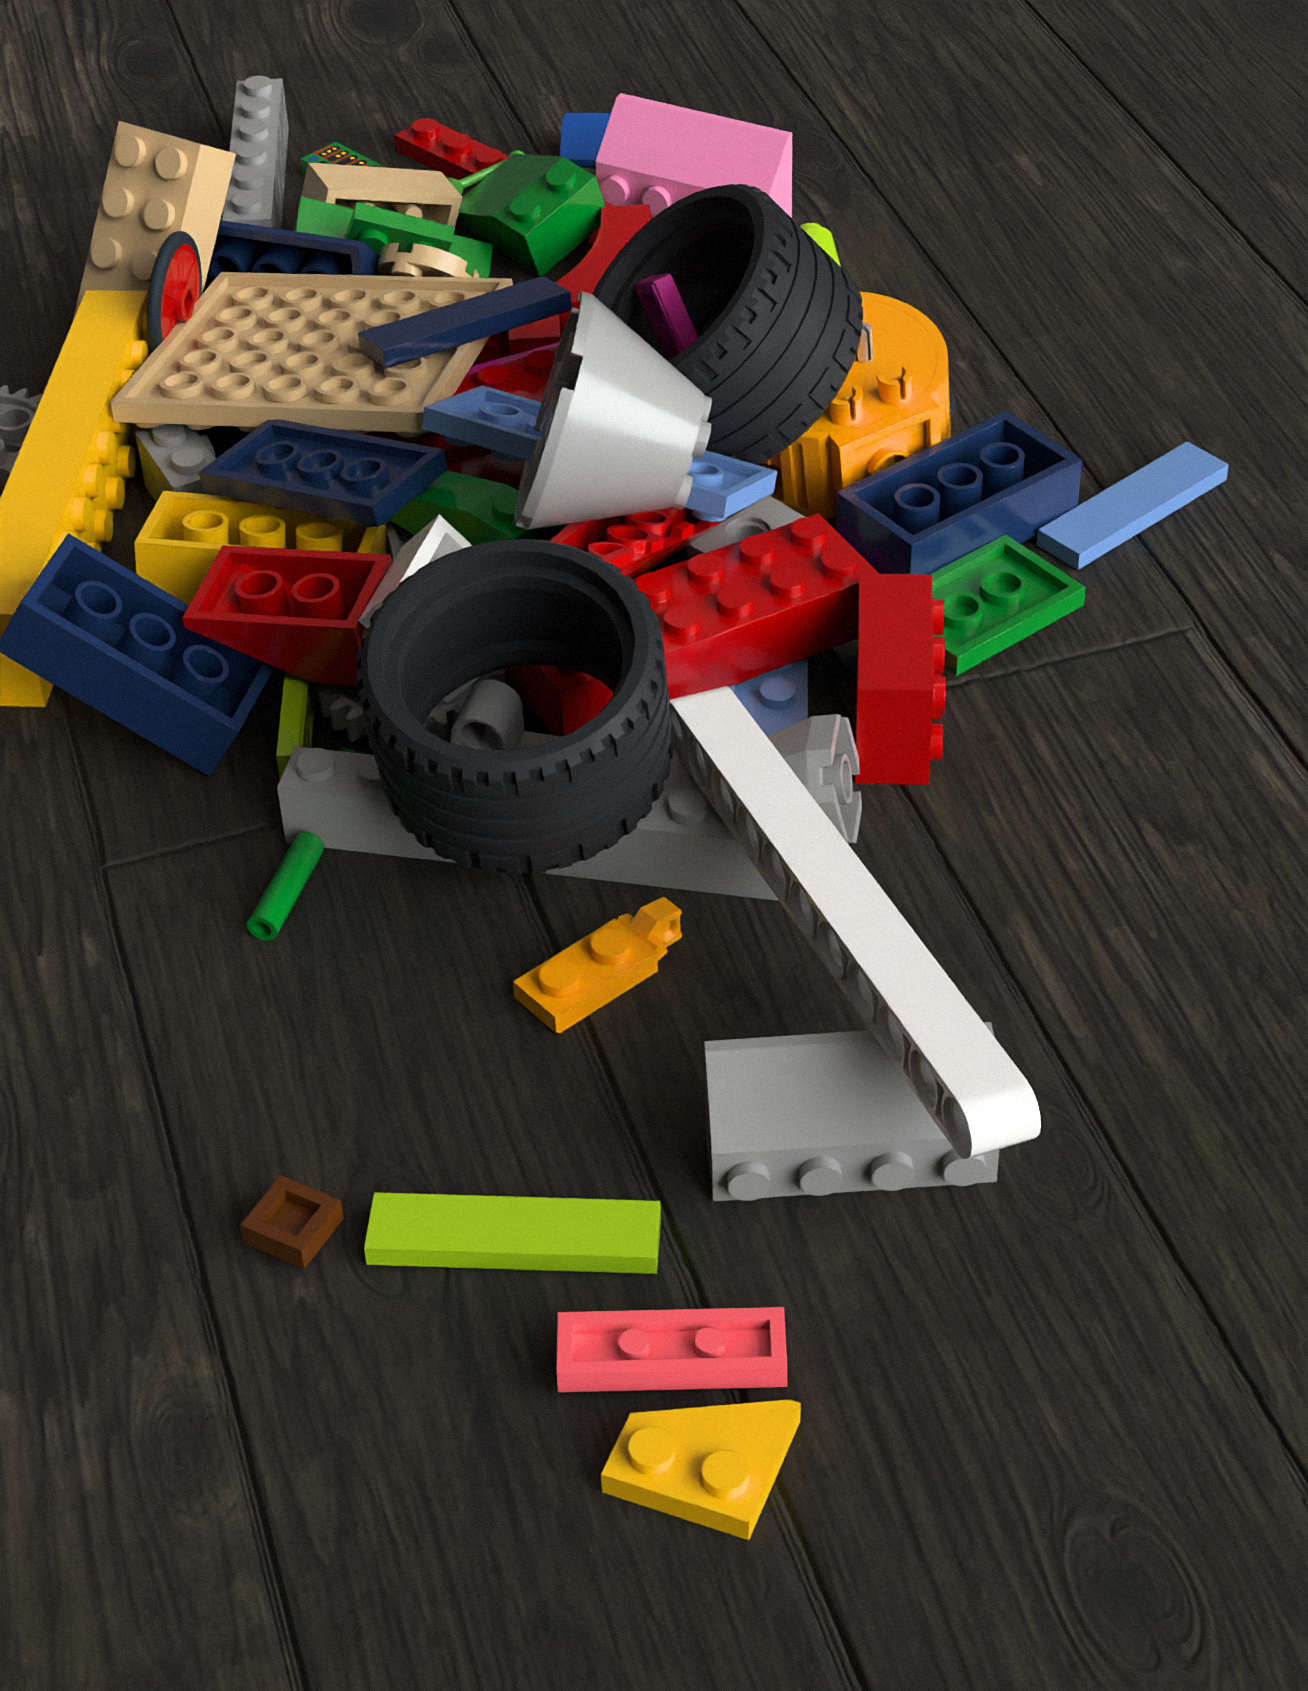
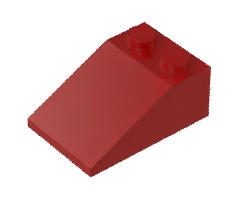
M222 545L182 617L184 627L308 682L338 684L341 686L357 685V653L362 648L361 638L364 630L367 629L358 620L392 564L391 555Z

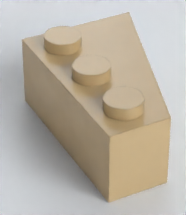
M308 163L301 195L302 197L354 209L356 202L454 226V230L462 201L460 193L441 171Z

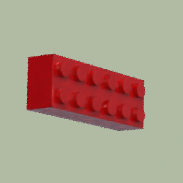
M817 513L809 517L799 518L792 523L767 532L746 537L739 542L711 552L696 555L691 559L655 572L645 573L632 580L637 584L638 591L645 593L650 601L651 609L655 611L659 620V629L662 632L670 700L722 686L730 687L858 639L859 573H879ZM524 665L509 668L511 683L554 736H565L589 722L601 712L613 695V692L603 682L579 671L559 666Z

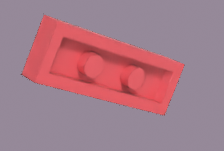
M784 1307L558 1312V1392L787 1387Z

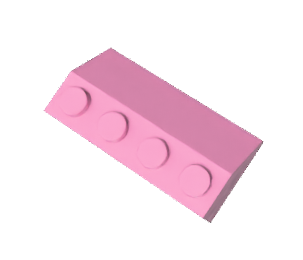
M620 93L616 97L596 159V179L604 202L613 206L650 204L652 218L686 196L704 189L728 184H747L749 187L755 186L759 188L762 192L767 193L792 218V132Z

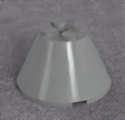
M579 292L577 300L580 301V308L572 307L535 422L534 430L542 433L541 440L536 439L530 459L525 461L513 518V526L524 530L665 510L671 507L683 510L686 506L693 481V476L688 475L693 457L701 459L708 444L712 424L708 423L707 420L712 405V398L704 396V393L610 309L594 295L586 292Z

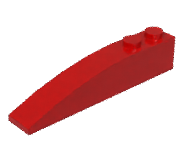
M671 507L665 510L571 523L550 541L571 545L585 552L596 554L603 561L617 566L621 570L622 575L635 579L716 527L722 521L711 522L701 520L691 514L692 509L684 508L679 510Z

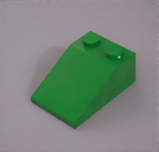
M513 154L462 197L456 224L482 241L493 244V248L537 277H541L601 226V207L606 206L596 176L567 158Z

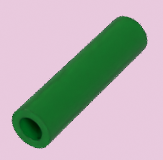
M300 832L296 835L247 921V928L254 937L265 941H271L276 938L324 852V843L317 835L310 832Z

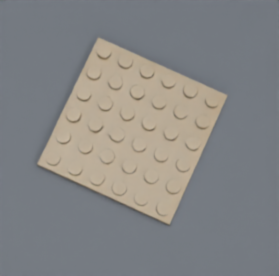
M221 272L195 302L192 317L188 322L179 321L165 340L158 345L110 403L114 422L135 423L140 428H154L163 424H183L193 430H204L214 426H238L242 431L252 432L267 420L280 419L363 435L372 431L395 432L401 437H417L430 433L431 431L422 429L424 407L454 395L490 336L385 368L360 351L358 333L512 286L513 280L508 278Z

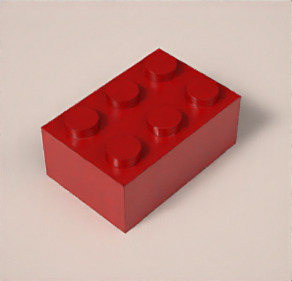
M859 573L855 745L859 756L860 775H855L856 784L929 785L930 760H942L943 724L932 723V720L941 721L942 713H945L946 677L941 676V674H944L945 637H933V635H943L944 599H932V575Z

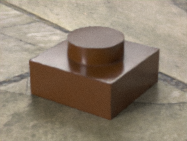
M280 1175L240 1224L243 1242L248 1246L305 1269L343 1221L342 1203L340 1199Z

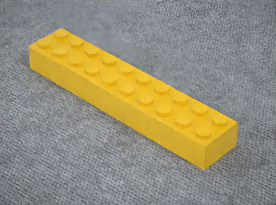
M86 290L0 497V639L21 600L68 533L99 552L102 551L104 542L109 543L112 539L114 514L116 510H121L124 506L127 478H133L135 475L136 453L138 450L135 432L147 428H140L135 423L114 422L110 402L152 354L147 335L148 291ZM0 653V706L46 707L54 684Z

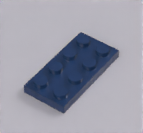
M276 419L264 422L198 473L204 492L227 496L236 501L246 500L271 505L276 509H291L311 513L320 518H335L360 523L364 527H379L390 521L393 514L415 496L424 493L433 481L448 470L444 450L441 448Z

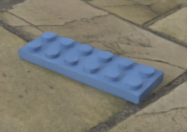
M481 385L425 406L422 429L443 435V441L451 445H478L491 449V455L501 460L520 461L525 459L529 461L536 439L541 440L542 433L534 430L541 402ZM705 450L701 459L696 457L692 459L688 475L693 476V481L685 508L692 509L691 514L698 519L711 522L724 521L730 515L748 508L751 504L774 493L777 471Z

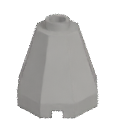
M838 714L812 716L768 735L767 738L848 844L857 843L862 800L861 791H853L852 775H860L859 756L849 718L841 717Z

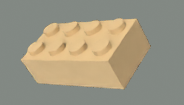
M122 121L118 122L74 318L86 290L148 291L157 254L166 238L176 231L187 232L197 245L201 261L203 294L236 157L235 153Z

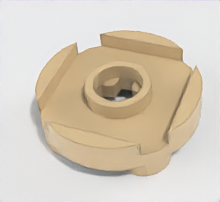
M390 243L383 246L377 265V272L380 276L479 278V273L476 269L470 275L465 272L468 262L462 258L438 248L414 243L411 253L397 252L399 243Z

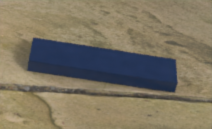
M541 276L359 332L360 351L385 368H390L568 312V310L572 309L571 293L550 279Z

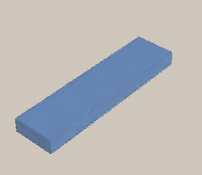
M1185 442L1039 528L1037 546L1079 570L1227 480L1229 464L1197 446Z

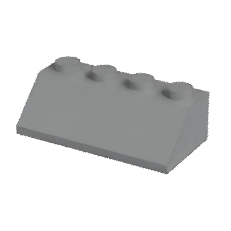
M983 1022L994 1036L992 1023ZM870 1030L704 1041L706 1141L713 1201H752L770 1197L824 1196L843 1192L896 1191L903 1188L944 1185L968 1186L975 1183L997 1182L999 1150L969 1159L961 1158Z

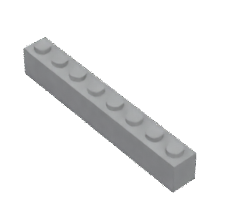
M295 746L277 786L286 843L292 844L296 835L300 832H310L317 835L323 841L325 848L457 863L452 859L446 860L436 855L431 847L425 848L416 841L413 833H408L402 827L399 817L394 816L385 797L374 755ZM664 787L660 798L653 801V809L647 817L640 819L637 823V828L629 835H624L620 838L617 844L609 849L602 850L595 857L586 861L581 860L569 867L542 872L545 874L778 901L704 793L691 789L683 790Z

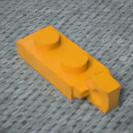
M662 897L641 907L635 917L627 913L619 916L617 920H611L514 980V998L555 1033H562L658 972V961L668 952L666 948L682 938V932L680 931L681 909L667 898Z

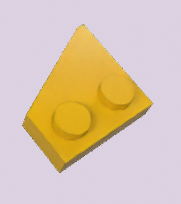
M789 1399L630 1413L601 1473L602 1493L749 1540L799 1426L801 1403Z

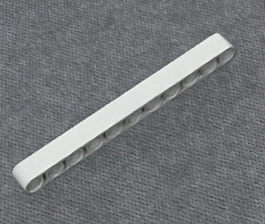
M722 686L670 699L673 751L956 1153L961 1158L969 1159L1035 1139L1040 1133L1041 1116L1038 1102L1026 1078L728 686Z

